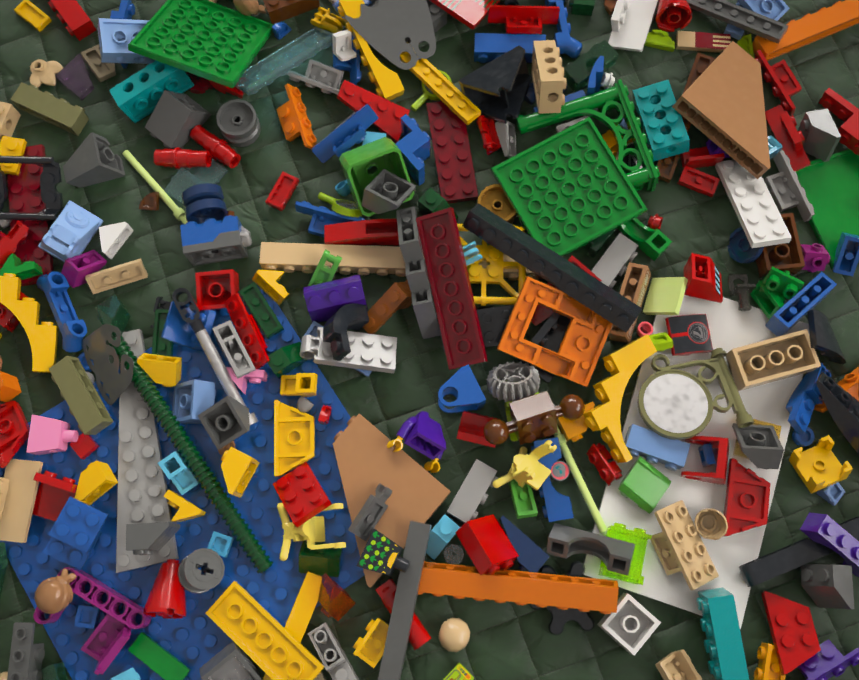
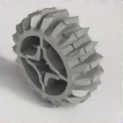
M513 361V363L506 362L504 365L499 364L498 367H493V370L489 371L487 376L489 393L493 397H497L498 400L504 399L505 402H514L533 396L540 387L538 370L532 365L529 366V363L522 364V362L515 363Z

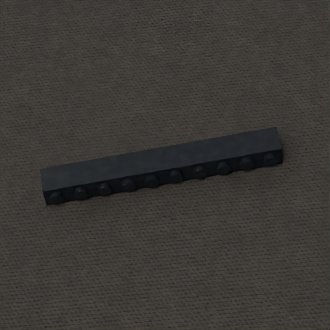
M479 203L469 211L462 227L627 333L642 310L640 306Z

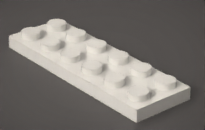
M734 159L716 163V171L751 248L790 243L792 237L762 176L759 179L755 178Z

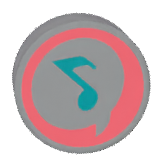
M556 461L551 468L550 476L556 481L565 480L570 474L568 464L564 461Z

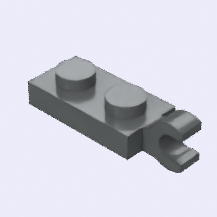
M381 483L375 490L376 495L369 496L348 529L364 541L368 539L387 509L388 505L385 502L392 494V490Z

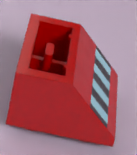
M691 253L684 267V277L688 279L684 295L722 303L721 273L710 257Z

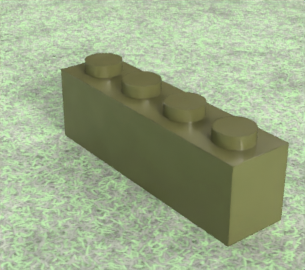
M21 82L10 99L18 109L76 136H79L89 120L82 107L78 105L72 106L65 99H57L50 92H42L32 84L27 85Z
M66 356L49 368L52 380L58 385L61 391L60 395L66 400L70 407V413L76 418L78 428L84 435H96L113 423L109 412L79 358Z

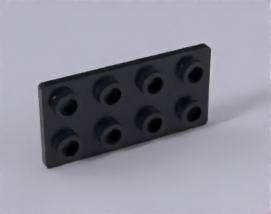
M514 305L476 307L485 347L499 345Z
M553 312L531 342L558 353L571 319ZM518 359V361L522 362V364L527 363L523 360ZM534 366L538 370L539 377L546 383H549L555 376Z

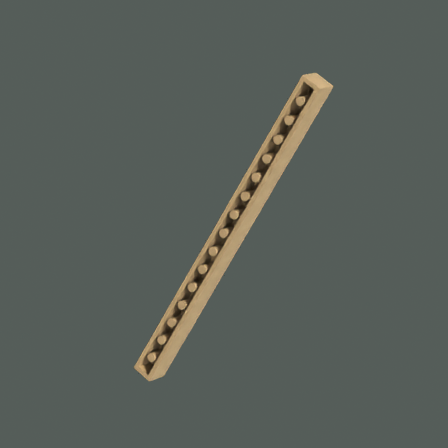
M261 242L259 264L264 270H283L287 273H293L294 271L313 273L326 249L330 251L331 255L342 257L336 270L340 274L358 273L360 275H369V273H377L379 276H387L388 274H395L400 277L406 276L405 262L400 247ZM504 254L503 261L516 262L515 260ZM483 260L479 265H482V268L485 269L489 263ZM326 261L324 265L331 268L333 263ZM526 268V277L528 276L535 280L543 279ZM503 269V278H508L512 281L518 280L519 269Z

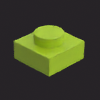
M667 332L649 335L657 351L673 348V340Z

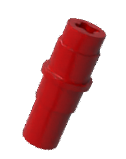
M197 125L191 130L190 138L201 145L204 150L210 151L213 159L219 160L229 168H235L239 164L241 156L224 139H219L201 125Z
M180 147L156 149L154 152V163L157 166L175 167V169L191 167L209 168L212 163L210 151L181 149Z

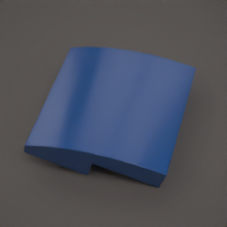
M600 56L591 70L586 96L595 93V91H600L604 70V56Z

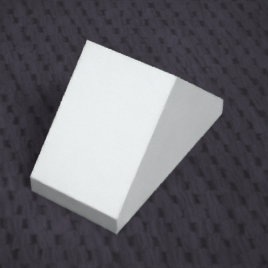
M121 222L99 227L102 252L111 260L134 231L128 223Z

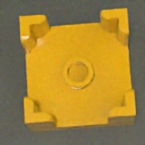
M829 435L821 438L817 446L803 452L802 447L793 450L789 458V462L811 494L847 479L853 470L848 461H845L842 466L831 451L835 443Z

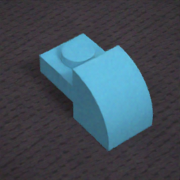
M174 451L158 462L168 479L172 480L181 495L198 485V479L194 478V474L190 472L191 469L187 467L188 464L184 463L185 459L181 458L177 451Z

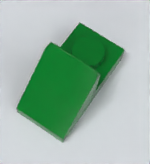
M12 253L1 268L0 276H3L4 273L16 274V277H19L21 280L42 275L43 271L42 267L34 261H26L21 264V259Z

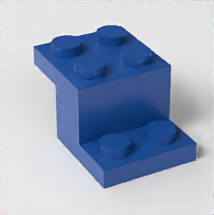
M405 114L401 117V130L404 138L395 145L401 150L408 174L420 186L425 182V164L423 161L430 157V137L425 131L422 132L414 118H410Z
M70 496L48 534L52 537L43 553L78 570H82L102 534L100 530L109 514Z

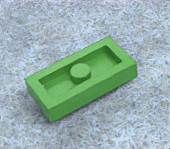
M514 479L508 482L517 519L537 516L538 511L532 487L526 483L522 488Z

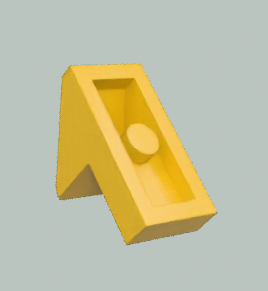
M258 270L252 278L278 305L284 302L289 295L285 287L277 283L284 274V271Z
M167 490L163 496L169 500L167 504L175 509L179 508L171 522L178 523L206 514L204 510L174 491Z

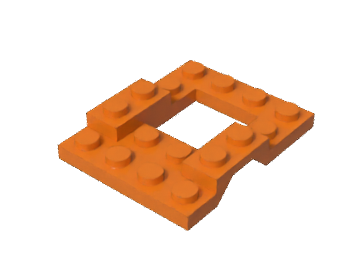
M527 276L497 350L563 379L587 387L612 323L563 291ZM538 304L571 319L558 353L524 339Z

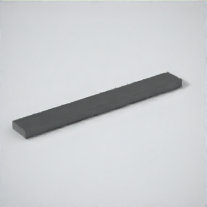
M410 521L403 558L411 562L407 572L400 571L378 680L401 679L432 526L430 524Z

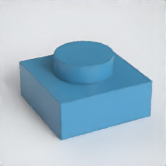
M214 531L207 549H212L220 556L227 558L234 538Z

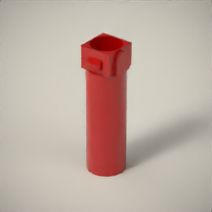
M391 579L376 589L390 614L392 613L397 585ZM414 612L408 641L413 649L416 650L429 641L431 636Z

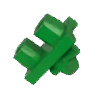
M773 266L762 280V284L766 285L767 289L771 291L776 290L789 300L800 291L804 282L789 275L790 271L785 270L783 272Z

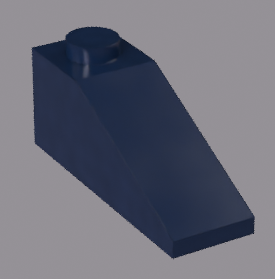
M502 516L499 521L503 531L519 555L516 558V562L520 565L518 569L520 571L537 573L550 556L506 517Z

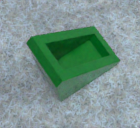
M762 280L758 281L750 293L769 320L784 305V295L776 290L771 291L767 289L766 285L762 284Z

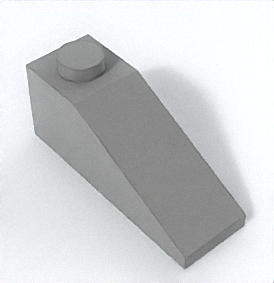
M230 320L212 328L215 339L237 379L256 370Z

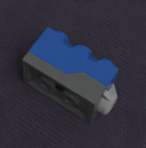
M228 215L221 221L209 218L202 224L190 221L180 225L183 254L193 266L248 257L247 247L252 244L250 231L242 226L237 216Z

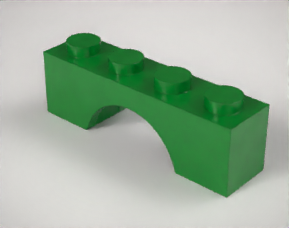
M637 218L617 227L628 239L639 245L638 248L654 262L672 243L659 229H651L642 224Z

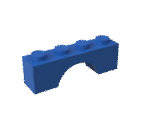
M558 437L534 441V446H531V450H534L547 440L552 441L551 446H557L553 453H549L538 460L550 470L554 463L562 458ZM549 475L539 488L540 497H544L546 504L542 506L544 517L548 518L549 522L574 518L570 497L562 495L555 490Z

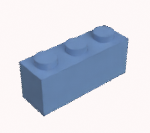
M635 424L629 426L624 440L631 456L638 457L639 455L645 457L646 461L657 464L659 462L665 464V468L677 471V469L685 466L691 445L680 440L662 437L652 430Z

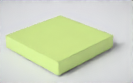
M685 277L652 278L643 313L646 315H679L688 279Z

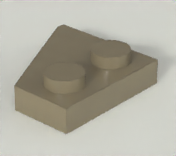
M99 44L81 52V57L100 83L116 75L115 63L101 62Z

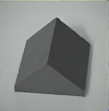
M226 396L198 415L217 450L250 430L249 408L231 396Z

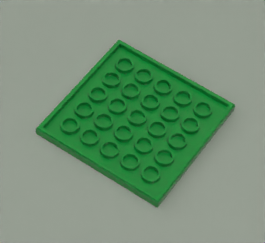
M167 0L128 44V50L234 88L273 33L272 26L274 24L252 16L243 15L239 11L208 0Z
M590 116L491 168L493 175L529 236L562 257L648 210Z

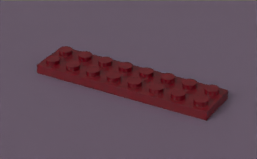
M42 144L27 146L24 156L46 157L45 147ZM21 164L19 175L7 174L9 209L11 213H38L46 209V205L41 198L40 175L43 172V167L35 164ZM18 220L11 221V229ZM19 220L29 227L27 237L24 240H20L17 244L14 254L21 259V264L26 261L36 262L42 267V275L53 272V256L38 247L42 238L51 227L50 221ZM41 275L21 280V287L37 284V280Z
M450 207L416 218L449 370L468 364L473 365L488 361L454 208Z

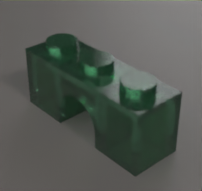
M606 40L594 44L587 53L583 52L573 63L569 62L564 67V78H566V83L574 92H578L588 84L590 72L587 68L593 67L600 56H604L603 73L616 64L619 54Z

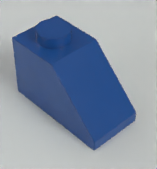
M842 232L836 248L833 272L853 277L859 261V236Z

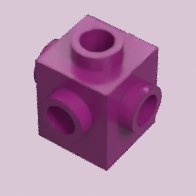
M816 243L812 245L801 244L805 267L801 270L809 272L824 271L826 264L830 261V254L825 247Z

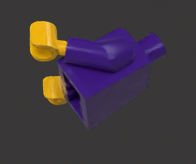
M421 411L416 416L409 417L402 424L396 434L397 438L389 441L387 448H391L395 444L393 452L400 451L403 448L402 440H404L406 445L432 459V461L425 463L424 469L426 471L431 470V473H436L440 470L438 460H441L443 452L446 450V441L441 425L431 419L428 412Z

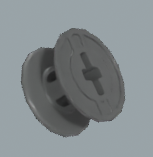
M201 548L186 556L179 565L178 577L181 585L187 591L196 594L207 592L216 587L224 576L225 566L223 559L212 549Z

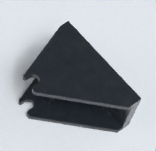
M517 46L458 80L462 93L481 110V115L505 124L507 123V117L518 118L532 80L525 60V49Z

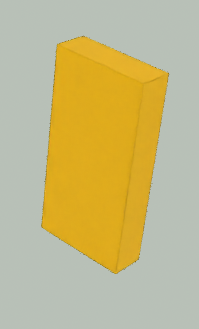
M23 0L14 9L16 14L39 32L52 21L47 14L29 0Z

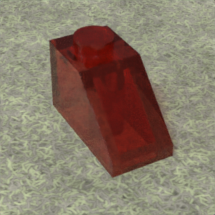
M325 573L322 576L318 601L323 606L321 611L328 618L332 616L339 621L356 603L329 575Z

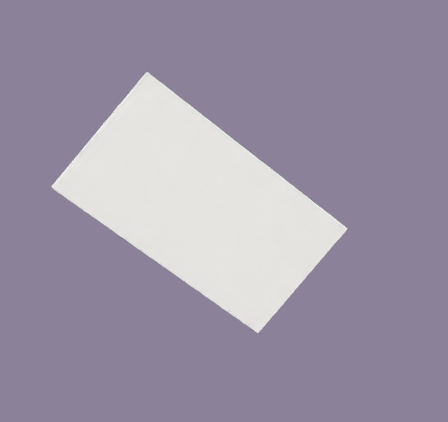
M687 295L683 297L679 315H655L652 325L653 332L651 334L663 332L668 334L665 320L668 317L706 314L713 350L722 348L728 353L734 348L777 337L765 326L769 319L759 308L724 297L722 303ZM799 321L784 335L807 329L810 336L809 324ZM671 348L664 351H657L641 363L622 428L623 441L629 426L632 424L651 430L640 416L637 401L643 383L656 373L651 367L653 357L663 354L670 360L669 366L694 360L711 359V352L672 356ZM725 356V357H724L725 362H726V364H727V367H728V369H729L730 374L732 375L731 370H730V367H729V364H728L727 359H726V356ZM663 360L655 361L658 367H666ZM691 366L678 370H683L696 376L698 370L703 366ZM706 367L701 372V375L705 379H711L714 372ZM803 374L738 391L746 411L753 418L754 425L773 426L784 450L791 426L788 422L790 413L786 406L792 393L801 382ZM717 377L711 384L706 385L712 400L717 395L723 394ZM725 397L717 400L720 407H727ZM731 407L726 413H719L713 409L710 422L701 433L696 435L728 438L729 455L725 485L681 477L682 471L716 473L718 449L712 448L716 463L703 467L698 450L702 445L691 444L685 466L677 469V471L667 469L665 464L659 462L657 464L648 462L671 480L670 486L654 510L649 514L638 507L633 500L621 495L618 489L621 481L640 456H632L633 459L628 462L617 463L622 470L621 474L623 477L619 480L614 479L610 486L606 483L599 507V513L608 531L600 534L595 523L592 533L635 544L630 571L628 575L609 571L601 559L594 555L586 554L583 562L585 565V573L583 575L595 579L615 580L618 582V587L701 616L702 611L698 609L696 598L699 597L698 591L723 587L734 595L739 627L741 629L751 587L747 586L739 566L758 558L766 525L730 536H723L719 540L705 539L700 535L719 576L695 590H690L682 571L667 576L649 537L662 532L654 512L682 500L693 523L696 515L702 509L713 508L724 515L729 459L735 458L742 466L751 469L758 477L764 478L771 483L769 515L781 462L779 469L757 468L741 451L732 428L733 423H736L737 417Z

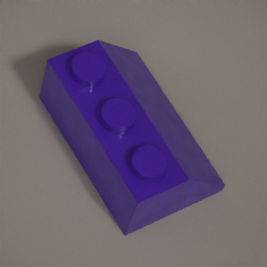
M360 274L304 287V297L312 323L313 321L317 323L327 321L341 307L351 303L366 305L368 311Z

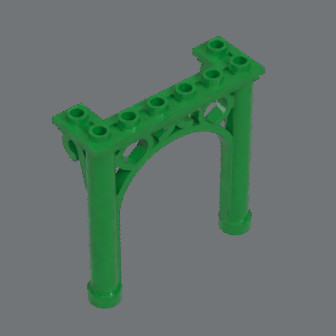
M621 79L617 80L614 87L566 102L564 105H561V113L539 114L535 112L526 116L520 115L516 118L520 134L577 116H590L603 122L615 136L619 153L617 161L621 168L628 172L626 176L635 190L639 191L646 187L647 191H655L660 172L658 167L653 164V153L651 149L648 150L646 135L640 130V119L635 117L633 101H629L628 88L626 85H623ZM614 108L620 115L617 119H610L605 116L606 112ZM623 117L628 130L623 129L620 127V125H618L623 121ZM631 138L635 149L627 148V142ZM628 154L634 155L637 165L633 167L626 165L623 162L624 157Z

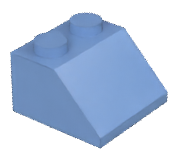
M194 379L174 386L172 411L174 412L173 416L177 417L176 421H180V424H202L198 415L214 405V398L216 396L215 383Z

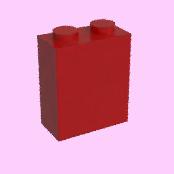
M494 514L467 521L455 532L480 575L486 573L492 575L501 568L507 570L514 565L513 561L519 556Z

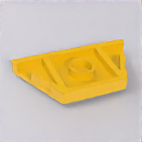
M274 400V476L279 477L315 457V418L312 415L300 412L292 406L290 407L278 400Z

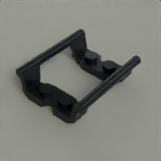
M0 156V163L35 164L43 167V172L40 175L41 198L46 205V209L38 213L3 212L4 202L7 199L6 176L0 166V220L55 221L63 210L62 193L58 192L56 188L57 184L62 182L59 163H56L53 157Z

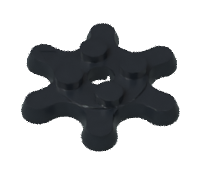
M574 561L565 576L583 577L585 565L581 561ZM544 565L540 569V573L559 575L550 565ZM529 604L534 610L547 609L551 613V621L548 628L553 635H560L568 621L577 622L584 631H590L594 628V620L588 612H581L574 608L561 610L555 606L541 608L535 604Z

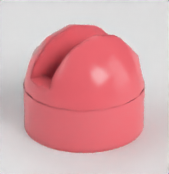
M641 322L636 330L639 337L647 334L651 335L653 326L649 322Z

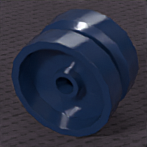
M211 183L198 184L182 192L181 198L188 222L195 221L198 224H202L209 218L221 221L227 216L228 212L223 201L224 195L221 186Z

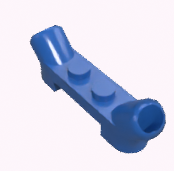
M545 0V6H558L560 8L558 24H556L558 33L554 35L556 47H559L560 54H566L572 59L577 58L582 50V43L570 36L571 26L570 23H567L566 19L568 12L567 8H564L563 5L566 0Z
M56 271L41 275L37 280V288L44 291L62 334V349L66 352L82 350L83 338L87 334V327L84 320H79L67 293L70 286L66 277Z

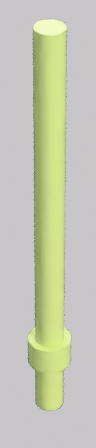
M125 150L122 155L155 192H159V197L174 212L173 215L176 219L186 224L188 221L186 220L185 211L175 204L128 150Z
M557 425L558 433L553 435L559 438L561 452L600 534L606 532L608 529L566 444L567 440L564 434H561Z

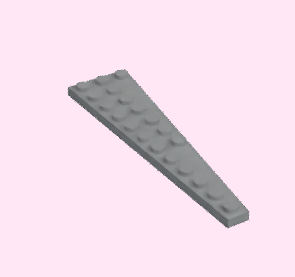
M141 329L121 333L124 341L128 343L127 346L131 348L130 351L134 352L133 356L138 358L143 353H146ZM132 382L119 396L116 573L164 563L167 559H179L175 534L160 550L153 551V555H133V551L126 550V524L171 522L172 520L171 507L167 504L169 500L163 497L168 490L166 476L158 464L163 458L157 420L153 416L154 413H151V408L147 407V403L143 401L144 398L140 396L141 393L137 392V388L134 387Z

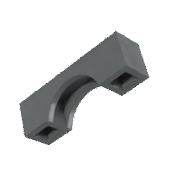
M554 523L548 537L546 553L565 559L578 553L591 554L601 559L605 563L607 570L628 575L633 560L635 544Z

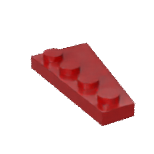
M344 80L337 99L354 112L369 104L378 116V120L373 125L379 128L378 130L381 133H386L392 138L394 143H397L402 133L401 117L405 114L409 115L410 110Z

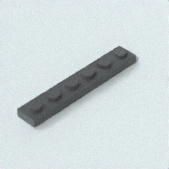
M687 0L691 9L778 44L788 30L789 25L725 0Z

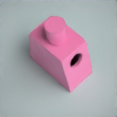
M32 415L26 452L34 455L65 452L68 442L78 441L79 433L77 430H70V423Z

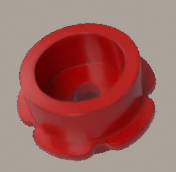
M658 214L654 215V217L651 216L647 226L651 229H660L663 217L658 216Z

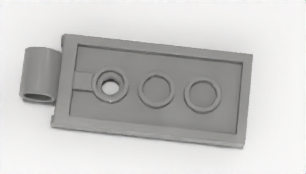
M317 327V337L313 335H304L302 337L300 357L307 360L314 359L313 362L315 364L386 373L395 372L397 337L347 331L351 352L341 361L333 360L330 343L323 342V327Z

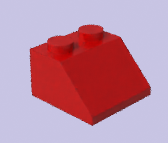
M234 269L195 273L197 305L200 311L225 309L224 302L233 294H239V274Z

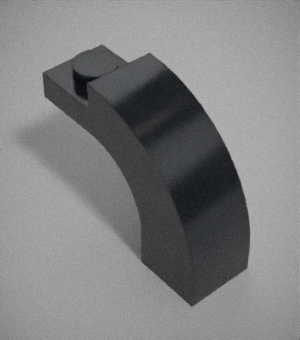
M357 303L344 305L327 320L323 329V342L330 343L333 360L341 361L351 352L347 329L359 331L369 322L366 305Z

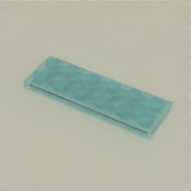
M317 26L246 69L235 87L249 96L256 94L265 85L272 84L275 79L286 75L292 68L302 65L308 58L315 57L319 51L329 48L332 44V33Z

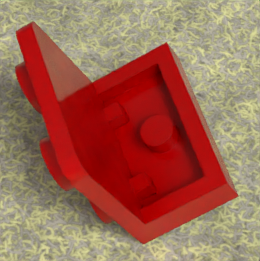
M46 470L44 474L36 472L33 480L41 482L36 495L32 514L56 521L70 496L75 498L78 486L75 484L76 480L68 477H63V480L56 478V473Z

